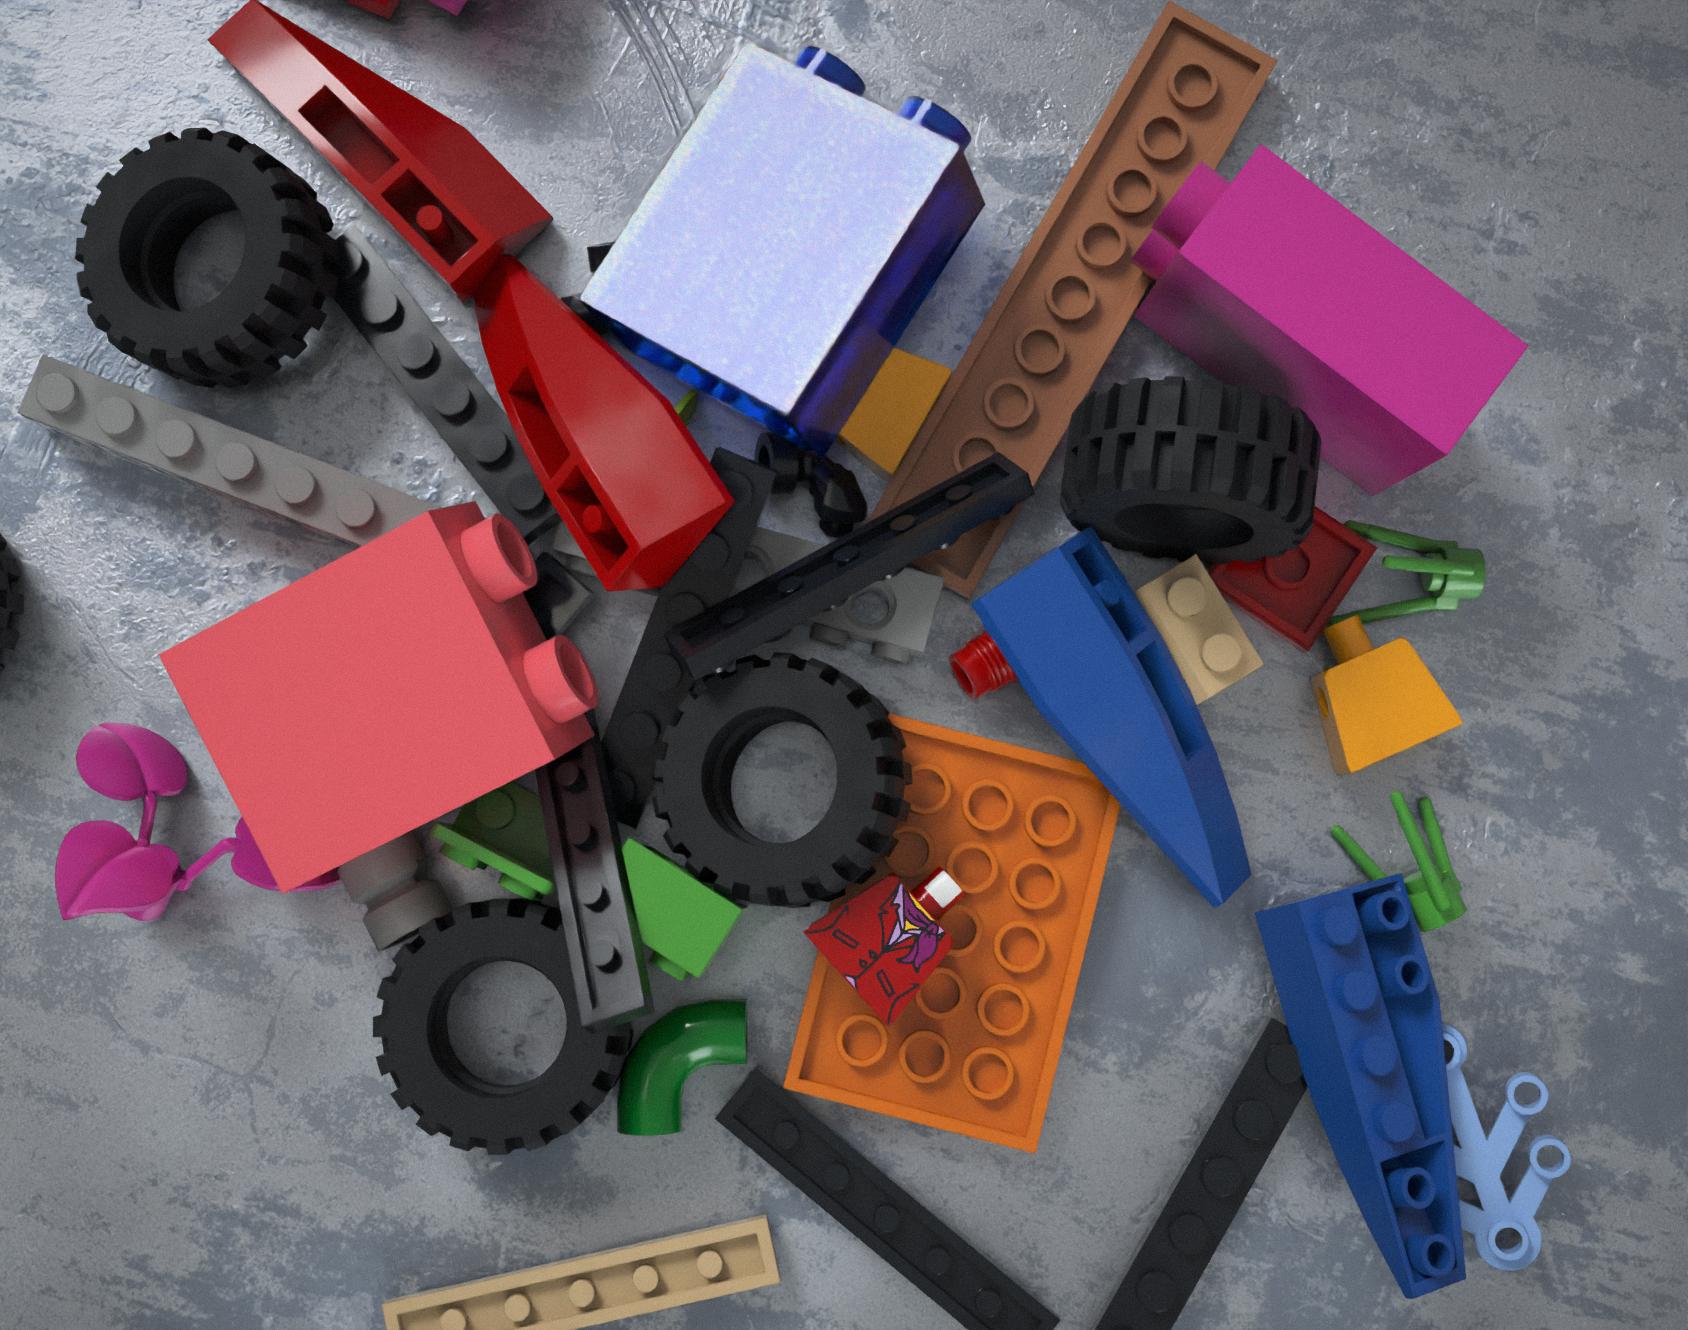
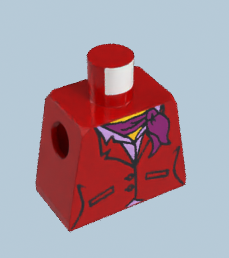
M940 866L911 892L894 873H891L812 923L803 933L889 1027L954 945L955 941L937 921L965 896V893Z

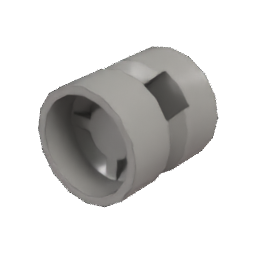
M414 832L405 833L347 862L337 870L352 902L366 904L368 911L362 921L378 952L389 949L418 935V929L433 918L443 917L452 912L453 909L439 880L425 878L424 872L430 863Z

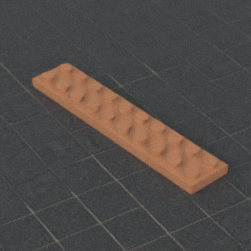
M1168 1L866 523L997 452L1028 472L1034 488L1070 425L1072 413L1086 397L1153 280L1132 264L1130 260L1153 230L1151 227L1196 166L1203 161L1213 170H1216L1278 60L1177 4ZM1026 500L1015 505L1014 509L1006 516L980 524L960 535V538L953 545L941 550H933L909 563L908 566L917 571L944 578L943 586L969 600Z

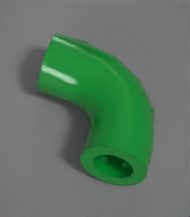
M713 999L679 1006L645 1028L624 1060L617 1095L618 1133L653 1136L682 1131V1094L684 1085L691 1074L701 1067L710 1065L747 1064L748 1023L746 999Z

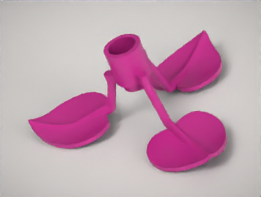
M102 723L94 725L83 737L77 749L76 765L85 783L91 789L114 800L131 801L141 797L143 801V814L138 840L136 841L124 827L105 820L81 823L73 827L66 834L59 848L55 865L56 895L63 920L97 913H124L128 917L140 921L155 920L164 913L175 889L187 891L197 876L221 856L231 852L234 853L231 859V866L237 876L257 887L281 891L243 817L239 819L235 827L236 838H224L185 871L181 869L179 857L172 849L161 844H150L157 808L155 795L175 796L180 794L187 780L185 762L178 750L169 741L151 730L127 723ZM336 867L288 892L314 891L334 886L340 880L337 873L339 868Z

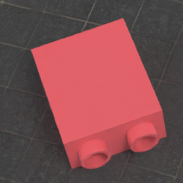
M476 501L427 511L158 654L282 894L557 759L595 736L584 714L595 708L598 704V691L593 674L585 658L570 639L564 635H557L546 640L523 594L524 591L535 586L537 583L535 562L524 538L505 516L494 514L485 519Z

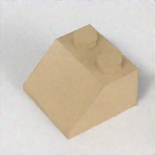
M1197 554L1134 591V594L1161 634L1191 691L1196 705L1264 666L1263 661Z

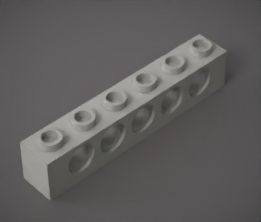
M561 520L552 550L560 558L567 560L565 567L570 572L599 579L564 521ZM757 527L745 559L759 561L766 569L765 579L825 545ZM904 567L895 577L877 581L849 596L848 600L840 607L831 611L820 612L799 625L811 628L809 638L843 648L846 647L848 638L873 645L870 653L872 656L907 665L909 656L922 659L944 578ZM734 586L730 597L744 589ZM661 587L633 590L658 596ZM873 592L885 599L888 605V613L880 622L866 624L854 616L851 610L852 603L863 593Z

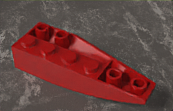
M250 0L207 39L224 59L462 304L477 292L502 254H512L515 256L554 220L551 214L465 127L259 1Z
M502 254L472 299L482 345L494 383L516 437L544 491L606 591L664 587L735 501L670 401L512 254Z

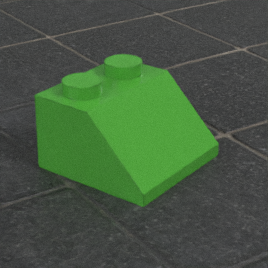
M629 837L622 847V853L641 941L654 950L649 961L680 981H683L684 977L687 978L690 973L700 978L707 973L748 907L733 898L716 892L715 886L709 882L696 879L684 866L643 840Z

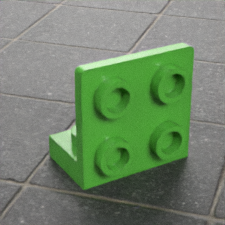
M511 781L464 804L453 824L434 823L429 834L444 841L439 852L447 858L472 870H475L476 867L486 870L489 865L503 872L498 884L526 899L533 901L534 898L542 900L544 895H558L541 801L538 794Z

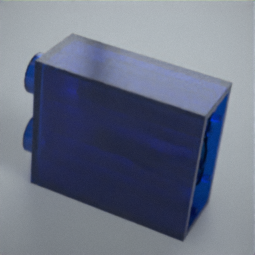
M746 41L578 300L626 351L818 458L823 459L985 206V202L964 155V151L971 142V135L966 127L948 111L922 97L908 96L895 114L862 98L866 91V86L859 75L839 58L821 48L804 45L793 62L790 63Z

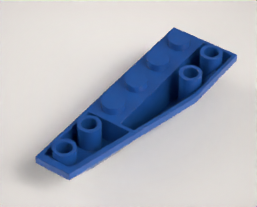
M1090 525L1027 564L973 601L971 605L981 619L986 632L995 641L1018 677L1021 687L1030 696L1044 719L1214 908L1223 904L1252 875L1237 813L1217 752L1190 689L1161 634Z
M1402 873L1254 912L1292 1044L1296 1046L1301 1069L1312 1101L1339 1167L1405 1298L1414 1299L1466 1279L1440 1000Z

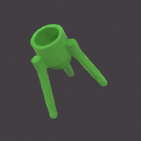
M1348 520L1344 525L1358 535L1426 552L1424 558L1387 555L1382 559V565L1386 568L1421 572L1423 589L1425 591H1433V595L1332 616L1327 625L1330 627L1357 614L1362 624L1430 610H1456L1459 599H1477L1482 593L1485 582L1484 555L1479 549L1458 548L1457 541L1433 540L1372 524Z
M1393 791L1390 795V800L1420 869L1405 878L1404 883L1417 926L1421 932H1426L1454 921L1467 911V908L1459 894L1462 887L1452 869L1431 800L1428 797H1422L1419 800V807L1436 865L1433 864L1403 794L1400 791ZM1335 825L1331 828L1332 836L1371 881L1387 877L1340 825Z

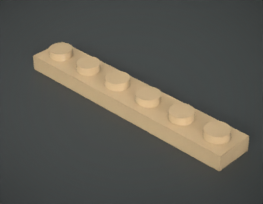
M768 1214L388 1299L382 1304L386 1330H575L781 1283V1274Z

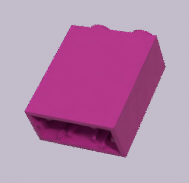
M1262 144L1259 145L1232 182H1229L1201 161L1161 212L1151 227L1153 230L1130 260L1132 264L1157 282L1133 315L1135 318L1217 380L1223 381V384L1235 387L1242 384L1257 388L1260 394L1266 396L1277 395L1287 400L1291 408L1299 407L1308 415L1310 421H1313L1322 440L1320 458L1371 496L1380 493L1447 456L1529 346Z

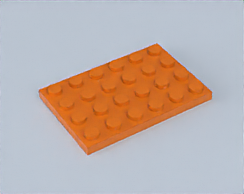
M889 713L888 718L893 725L900 728L907 747L901 750L903 759L911 764L913 784L905 785L904 800L911 803L907 822L898 820L892 837L899 841L889 857L880 855L872 866L875 868L876 873L863 884L852 883L845 888L846 895L830 901L828 913L891 873H894L911 892L940 866L965 893V896L937 921L953 938L955 943L898 1018L889 1027L818 949L783 1088L1036 1154L1121 804L1085 763Z

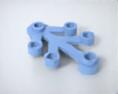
M1442 1021L1443 1039L1449 1041L1453 1046L1452 1055L1445 1062L1451 1121L1460 1146L1453 1143L1456 1175L1474 1183L1483 1207L1482 1209L1459 1198L1461 1228L1474 1235L1476 1249L1488 1264L1501 1270H1518L1529 1265L1540 1251L1542 1242L1541 1231L1533 1217L1552 1179L1562 1176L1569 1169L1571 1155L1567 1146L1560 1138L1550 1134L1536 1137L1528 1147L1530 1165L1508 1201L1500 1174L1530 1115L1540 1112L1545 1107L1548 1100L1547 1088L1542 1080L1533 1073L1519 1072L1514 1074L1506 1083L1505 1095L1507 1099L1486 1138L1460 1068L1467 1056L1465 1040L1455 1026ZM1523 1082H1531L1538 1087V1098L1531 1104H1521L1514 1099L1516 1087ZM1553 1145L1561 1150V1159L1553 1167H1545L1537 1162L1538 1151L1544 1146ZM1503 1228H1513L1520 1233V1241L1513 1248H1502L1495 1242L1496 1234Z

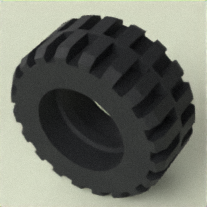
M187 128L181 131V139L171 132H167L148 141L150 149L144 152L135 147L119 160L123 167L115 175L107 172L96 186L101 193L94 206L86 204L81 218V223L87 226L84 238H77L75 260L84 264V271L77 273L80 295L92 301L87 305V313L96 328L106 332L108 341L122 353L178 380L182 379L196 386L212 388L219 383L231 388L247 385L251 381L250 373L262 379L276 373L282 367L278 361L285 355L295 359L308 346L303 338L311 327L319 331L328 315L321 310L325 297H335L338 278L330 273V265L338 264L339 248L338 241L326 234L332 231L333 222L327 208L317 201V192L306 180L255 143L251 144L240 135L221 130L212 133L206 128ZM239 210L245 227V250L235 277L228 287L209 303L192 310L181 311L175 297L173 276L175 263L182 245L188 236L207 219L220 213Z
M1165 376L1164 380H1150L1148 377L1130 379L1128 384L1124 385L1114 382L1103 386L1099 392L1093 391L1087 395L1071 415L1060 504L1067 519L1078 531H1082L1091 525L1101 542L1111 543L1113 548L1123 551L1133 550L1143 553V556L1159 559L1161 557L1175 558L1181 562L1197 554L1200 561H1211L1213 564H1230L1231 561L1242 560L1245 563L1261 561L1265 556L1276 558L1284 555L1288 550L1293 551L1312 530L1322 440L1313 421H1310L1308 415L1299 407L1291 408L1287 400L1277 395L1266 396L1260 394L1257 388L1242 384L1235 387L1225 385L1221 380L1203 378V381L1185 380L1184 377Z
M774 652L770 660H764L754 654L736 659V670L730 673L723 670L716 674L705 675L702 678L707 689L699 696L687 691L675 705L684 713L677 726L675 727L665 722L658 741L668 744L665 760L653 759L651 779L663 784V795H657L652 798L656 818L668 821L670 829L665 831L663 837L673 853L682 854L686 857L687 860L684 868L696 879L713 884L716 892L733 899L771 907L800 908L810 907L811 902L819 900L830 902L846 895L845 888L852 883L863 884L876 873L875 868L872 866L880 855L889 857L899 840L892 837L898 820L907 822L911 803L904 800L905 785L913 784L911 764L904 761L901 751L907 745L900 728L893 725L888 718L890 712L877 697L863 688V685L831 665L812 657L809 660H804L793 653ZM785 721L800 722L819 731L832 746L837 763L836 791L825 816L806 835L792 842H766L746 831L735 813L731 796V780L734 767L745 746L761 731Z
M524 898L490 899L471 902L453 908L452 912L443 917L433 918L418 929L420 935L412 943L403 944L392 959L396 967L391 976L382 979L376 996L384 1000L382 1013L373 1017V1037L382 1038L384 1054L376 1057L381 1076L390 1073L397 1087V1090L390 1095L400 1109L403 1110L410 1106L420 1116L416 1125L430 1136L440 1132L450 1137L449 1146L468 1152L474 1147L486 1148L488 1155H508L513 1150L526 1148L527 1151L549 1144L555 1138L563 1134L566 1135L579 1126L605 1101V1097L619 1080L626 1053L631 1049L634 1030L630 1029V1021L595 1034L582 1027L560 907H551L542 904L541 901H532ZM492 962H518L538 970L553 983L562 998L566 1011L567 1028L565 1040L556 1060L540 1076L517 1085H496L476 1077L458 1059L448 1035V1006L455 989L471 972Z

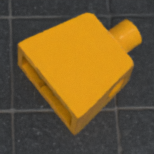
M862 336L853 338L820 397L863 339ZM868 339L814 424L880 478L890 483L948 383L952 370L939 363Z
M1358 614L1323 629L1338 665L1310 677L1330 758L1337 776L1358 771L1463 724L1459 714L1407 639L1401 637L1374 649Z

